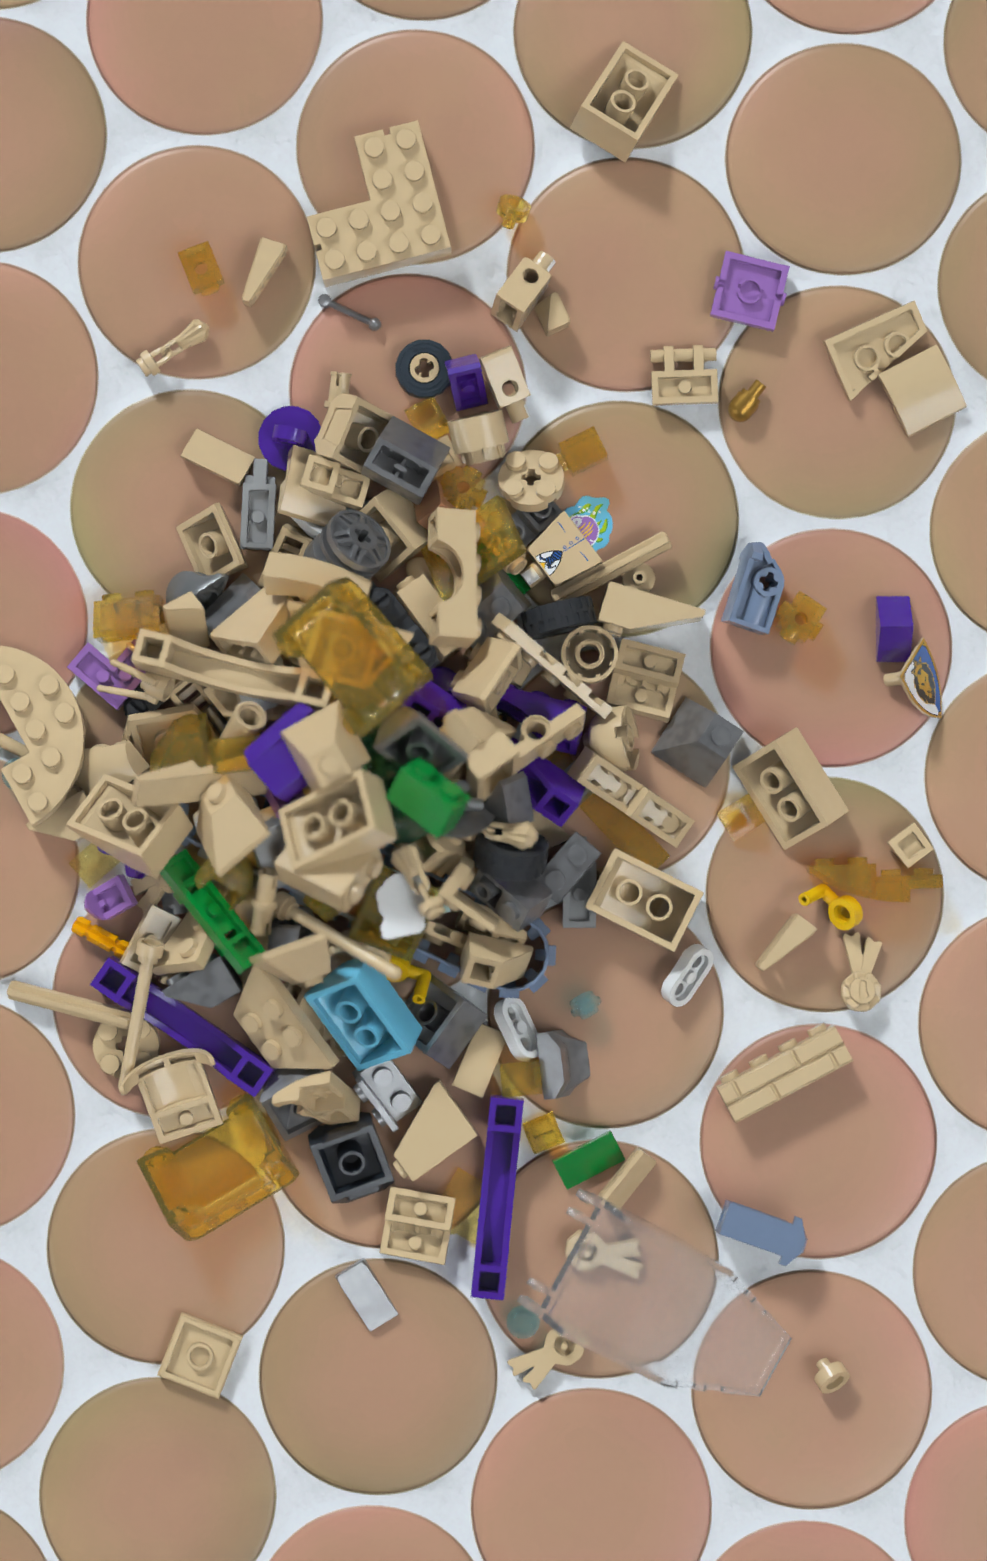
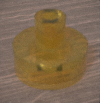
M509 194L502 195L496 209L497 214L503 218L502 226L507 229H514L516 223L526 222L531 205L521 197Z

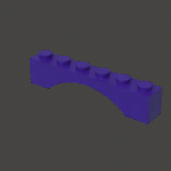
M438 666L424 675V677L452 695L453 688L450 686L457 674L453 670ZM510 684L496 706L497 711L510 716L521 724L532 715L543 716L550 722L578 703L585 711L584 729L587 715V707L582 706L575 700L564 699L562 701L550 698L544 692H527L519 690L512 684ZM413 685L391 701L389 706L395 709L399 707ZM583 730L572 740L564 739L558 743L555 750L576 755ZM532 732L537 739L543 738L542 734Z
M423 675L418 678L399 707L406 706L420 713L438 729L444 724L442 722L443 718L451 710L469 708ZM514 737L510 739L514 746L520 743V741ZM538 757L517 773L523 771L527 776L532 808L559 827H562L579 806L586 787L547 759Z
M115 956L108 957L90 985L132 1012L139 973L121 964L120 960ZM151 982L144 1020L187 1048H198L209 1052L216 1063L212 1066L247 1093L256 1097L276 1068H272L266 1059L181 1001L166 997L162 992L163 989Z
M492 1094L490 1097L471 1297L504 1301L524 1098Z

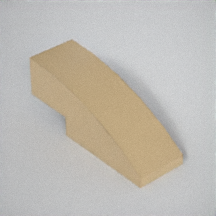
M269 552L262 575L266 595L299 596L300 602L318 607L366 610L372 588L370 580L352 571L317 559L285 553Z

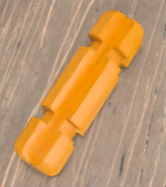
M79 916L74 921L71 928L73 933L80 937L86 936V940L107 952L113 951L114 956L120 959L129 944L124 939L118 940V936L97 924L91 925V921L82 916Z

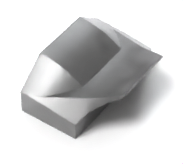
M552 1030L536 1034L544 1100L570 1095L576 1086L591 1076L587 1043L569 1036L563 1030Z

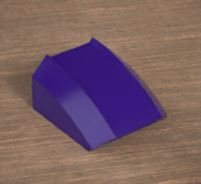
M301 702L288 709L244 750L249 767L275 797L289 802L308 786L280 734L281 731L314 714L312 708Z

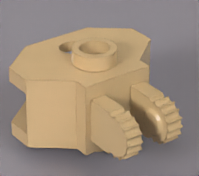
M414 829L409 835L407 844L417 847L419 860L424 872L436 873L439 877L444 873L450 875L464 855L473 860L471 855L465 851L467 842L463 838L440 837L437 839L425 829H423L424 831ZM475 866L473 867V869H472V871H471V872L474 873V874H475V872H476V870H477V869L475 868Z

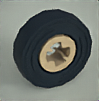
M430 339L416 340L407 344L399 353L395 363L396 378L401 388L409 395L419 399L433 398L442 394L450 385L445 367V361L452 359L449 351L440 343ZM421 361H427L428 366L430 364L434 366V369L429 371L428 377H422V373L417 375L415 369L420 368Z

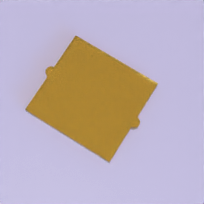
M458 1167L442 1196L456 1198L451 1234L456 1233L476 1245L482 1178L478 1179Z

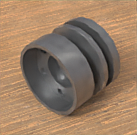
M350 509L340 511L332 517L329 523L322 529V532L306 547L303 557L334 564L371 580V577L388 561L391 547L384 529L373 518L363 512Z

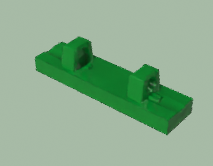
M186 849L170 858L159 874L173 890V896L180 905L184 904L215 943L214 948L221 957L225 956L240 975L252 966L249 957L266 952V950ZM232 930V932L227 937L224 936Z

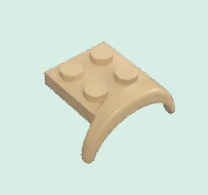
M188 1048L157 1056L134 1068L120 1084L119 1091L121 1095L127 1094L138 1084L160 1144L223 1124L222 1115L203 1065L214 1066L216 1063L213 1056L206 1050Z

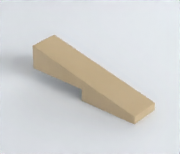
M586 746L567 772L577 782L675 848H677L695 822L692 818Z
M245 756L202 768L192 760L135 776L131 803L136 808L200 801V795L225 773L250 792L251 796L266 794L267 786L249 767Z

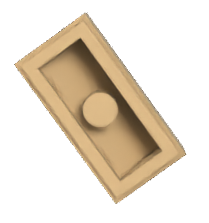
M199 429L195 430L181 454L183 459L242 487L245 476L248 474L255 459L254 456Z
M192 591L163 605L168 635L203 648L210 646L204 608Z
M636 1147L597 1196L598 1201L613 1212L619 1211L656 1165L655 1159L640 1147Z

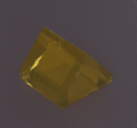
M553 1111L522 1123L534 1154L565 1142Z

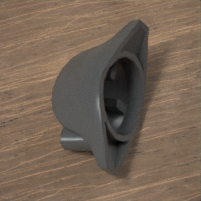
M180 572L168 584L166 604L192 591L205 612L223 593L229 576L222 573L208 576L202 572Z

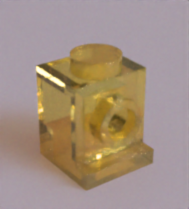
M208 241L177 252L194 295L201 293V296L213 294L220 290L219 285L225 284ZM207 265L206 273H196L197 266Z

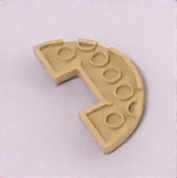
M0 645V701L30 752L3 767L1 771L31 825L35 828L57 811L65 802V797L71 790L75 780H78L85 757L86 730L84 718L75 695L68 684L52 667L30 653Z

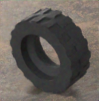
M591 596L560 600L521 613L525 633L533 640L566 634L579 627L598 623Z
M495 829L496 831L493 834L502 835V830ZM479 833L476 835L474 866L484 875L487 874L495 879L514 882L532 881V879H538L545 873L549 842L545 840L543 835L538 834V839L534 845L522 851L511 844L490 840L485 837L484 833Z

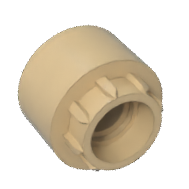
M502 409L478 413L447 422L454 454H461L462 463L465 465L483 463L504 457L506 453L504 444L509 442Z
M586 625L573 630L566 637L561 649V663L567 668L566 672H570L584 684H595L606 679L614 670L618 660V647L612 635L601 627ZM586 646L596 648L599 653L598 660L592 664L583 662L580 658L582 648Z

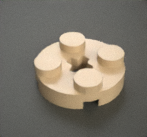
M540 450L513 451L506 456V461L499 470V491L501 496L511 502V506L517 510L524 512L542 511L548 508V503L552 502L555 498L557 501L563 493V468L559 464L557 456L551 452ZM534 476L540 480L534 481V485H527V480L524 479Z
M146 1020L143 1021L135 1068L157 1057L160 1051L158 1032ZM102 1023L98 1027L93 1039L94 1057L103 1072L120 1078L124 1052L121 1049L118 1050L117 1044L122 1042L123 1036L128 1035V1029Z

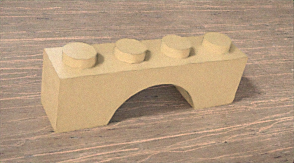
M437 507L428 517V550L438 554L446 561L454 578V590L451 598L438 603L429 612V645L468 648L481 635L482 620L477 617V606L481 601V587L477 586V574L481 567L480 554H476V542H478L480 537V524L476 522V511Z

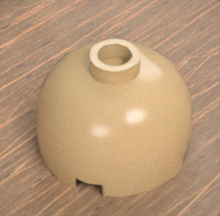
M627 705L612 707L613 710L605 719L596 714L589 724L588 733L583 735L584 748L585 746L621 771L636 770L639 762V749H633L634 737L639 738L637 724L632 709L630 707L626 708Z

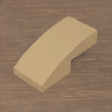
M309 454L300 487L327 500L360 511L363 508L371 479L362 474L340 468V463Z
M482 1023L469 1042L452 1083L453 1086L483 1098L506 1042L500 1030Z

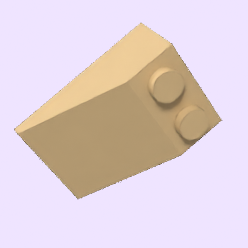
M622 41L581 105L570 129L626 163L676 81L678 74L625 41Z
M610 581L596 625L602 626V629L608 631L612 636L620 637L622 633L631 634L700 622L706 610Z
M360 768L325 788L317 790L278 810L293 871L297 872L367 854L398 839L382 778Z
M104 774L66 825L70 830L128 867L156 878L194 826L179 803L135 808L131 803L134 785Z
M614 848L585 908L675 952L704 892Z

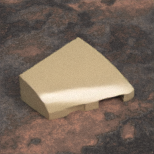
M130 740L117 742L110 746L107 744H96L92 748L84 749L85 757L78 782L88 796L104 774L130 784L135 779V776L142 774L150 766Z
M331 1071L300 1079L272 1096V1104L274 1106L297 1105V1114L315 1118L328 1125L359 1121L360 1097Z

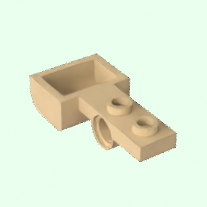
M576 703L550 722L540 715L529 716L522 723L520 743L515 746L503 732L493 734L468 754L465 782L470 786L467 795L474 798H482L483 801L486 800L499 781L517 774L519 770L538 757L541 759L546 758L556 749L557 744L564 739L572 740L578 736L583 730L585 711ZM538 732L543 735V738L535 740L530 738L528 734Z

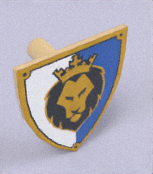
M921 638L902 670L884 675V684L887 687L902 685L908 698L920 712L928 717L941 718L942 698L940 681L929 647L925 639Z

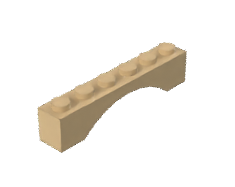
M140 628L131 658L137 670L287 707H292L301 702L312 708L314 713L334 702L338 687L334 675L305 668L276 666L245 660L194 645L171 635Z

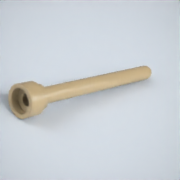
M285 891L276 893L278 907L273 911L274 917L282 921L292 919L315 934L325 932L327 941L388 978L398 980L401 977L402 972L400 968L300 909L295 897Z
M140 938L137 942L136 954L138 955V961L141 963L118 1089L123 1079L136 1065L153 966L158 963V959L162 958L164 943L159 940Z

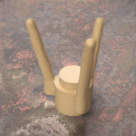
M131 642L126 643V647L133 652L135 645ZM111 659V665L140 679V687L144 689V692L98 685L97 690L109 694L146 700L156 705L159 700L165 702L171 696L175 687V679L155 673H143L125 663Z

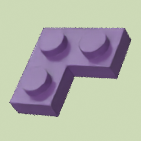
M134 639L131 643L135 645L137 640ZM89 642L67 666L68 669L116 710L122 707L128 697L100 692L97 690V686L104 685L135 690L141 683L140 679L111 665L110 660ZM126 648L117 660L136 669L131 661L133 652Z

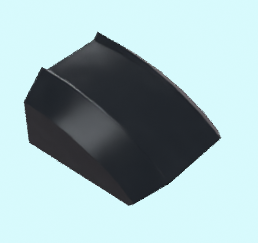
M360 1112L359 1121L319 1125L308 1134L310 1149L332 1204L352 1202L385 1190L395 1182L370 1113Z

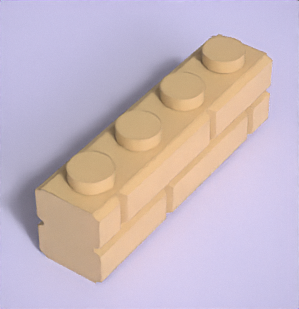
M823 1022L807 1031L809 1037L797 1043L796 1039L793 1038L779 1045L778 1049L780 1052L768 1058L765 1053L749 1061L748 1063L751 1068L740 1074L737 1069H734L719 1078L721 1084L717 1085L716 1088L734 1122L738 1123L852 1062L853 1059L834 1025L826 1027Z

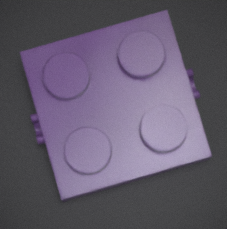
M726 251L720 276H716L713 287L716 292L710 317L773 332L780 306H784L787 293H784V288L790 266Z

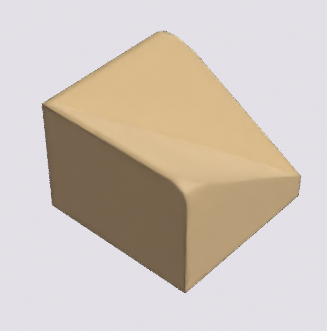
M558 293L550 294L536 305L535 312L547 337L569 327L570 318Z

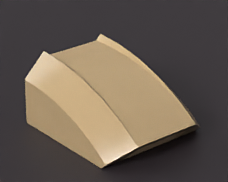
M341 393L329 403L330 407L318 436L314 439L316 454L340 463L341 466L361 474L365 461L393 415L357 396Z

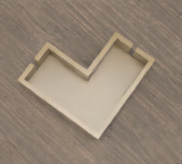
M418 120L389 127L390 134L385 136L383 129L354 136L370 200L307 216L325 287L452 255Z

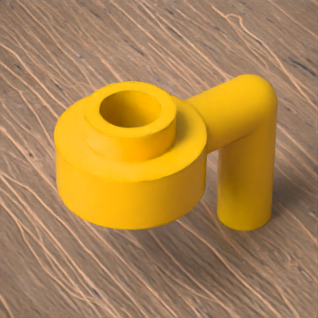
M824 883L801 893L798 897L799 903L803 906H807L822 898L829 905L828 915L830 921L840 930H849L862 921L863 910L860 903L850 895L839 897Z
M390 950L391 959L389 962L400 968L402 975L398 980L385 977L389 982H401L407 977L417 980L412 1000L416 1004H423L427 996L431 972L427 969L411 965L409 957L403 952Z

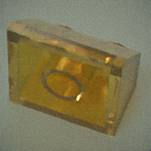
M154 590L134 592L135 597L122 598L121 593L102 595V601H94L93 638L100 643L137 640L140 628L167 635L163 612V597L161 595H154Z

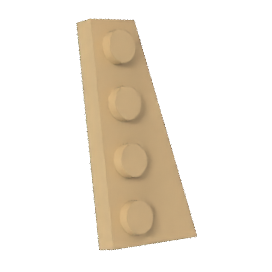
M500 613L493 619L491 624L499 630L496 636L501 640L520 645L522 659L532 668L538 664L544 670L541 676L555 688L559 684L566 689L563 696L580 704L583 703L604 719L613 710L605 701L592 694V690L582 681L578 680L570 672L567 673L566 667L550 654L545 653L538 643L511 620Z

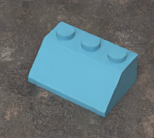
M357 958L339 965L323 978V982L316 984L305 993L304 998L358 1071L411 1053L423 1029L385 975Z

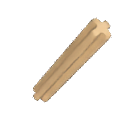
M660 532L551 590V596L554 602L581 597L672 548L671 542L665 532Z
M16 980L11 981L7 989L8 998L11 1000L122 1029H129L132 1012L128 1009Z

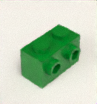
M418 757L400 769L386 799L439 839L456 827L471 797L463 792L456 783L449 781L436 771L430 763Z

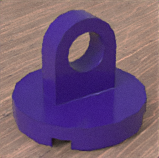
M284 406L272 411L263 420L259 429L258 444L263 457L273 467L286 472L288 453L293 445L316 452L314 439L318 436L321 426L310 411L298 406Z

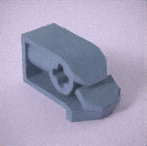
M751 542L746 545L740 554V563L721 621L759 635L769 634L785 580L780 567L775 559H772L765 544L762 542ZM760 577H765V581L769 582L768 588H763L764 584L759 582Z
M727 1199L715 1229L716 1232L723 1236L780 1255L778 1263L783 1266H787L793 1259L801 1255L808 1241L802 1218L794 1216L792 1223H789L781 1218Z

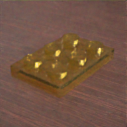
M498 495L475 510L476 522L480 524V537L478 542H476V554H480L481 567L477 574V586L527 552L505 500ZM427 544L421 549V552L440 597L443 601L451 598L454 590L453 574L446 561L438 554L428 550Z

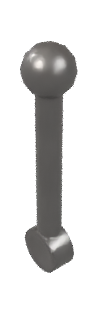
M328 294L320 295L318 302L322 308L331 307L369 325V328L373 331L381 328V321L379 319H370L332 301Z

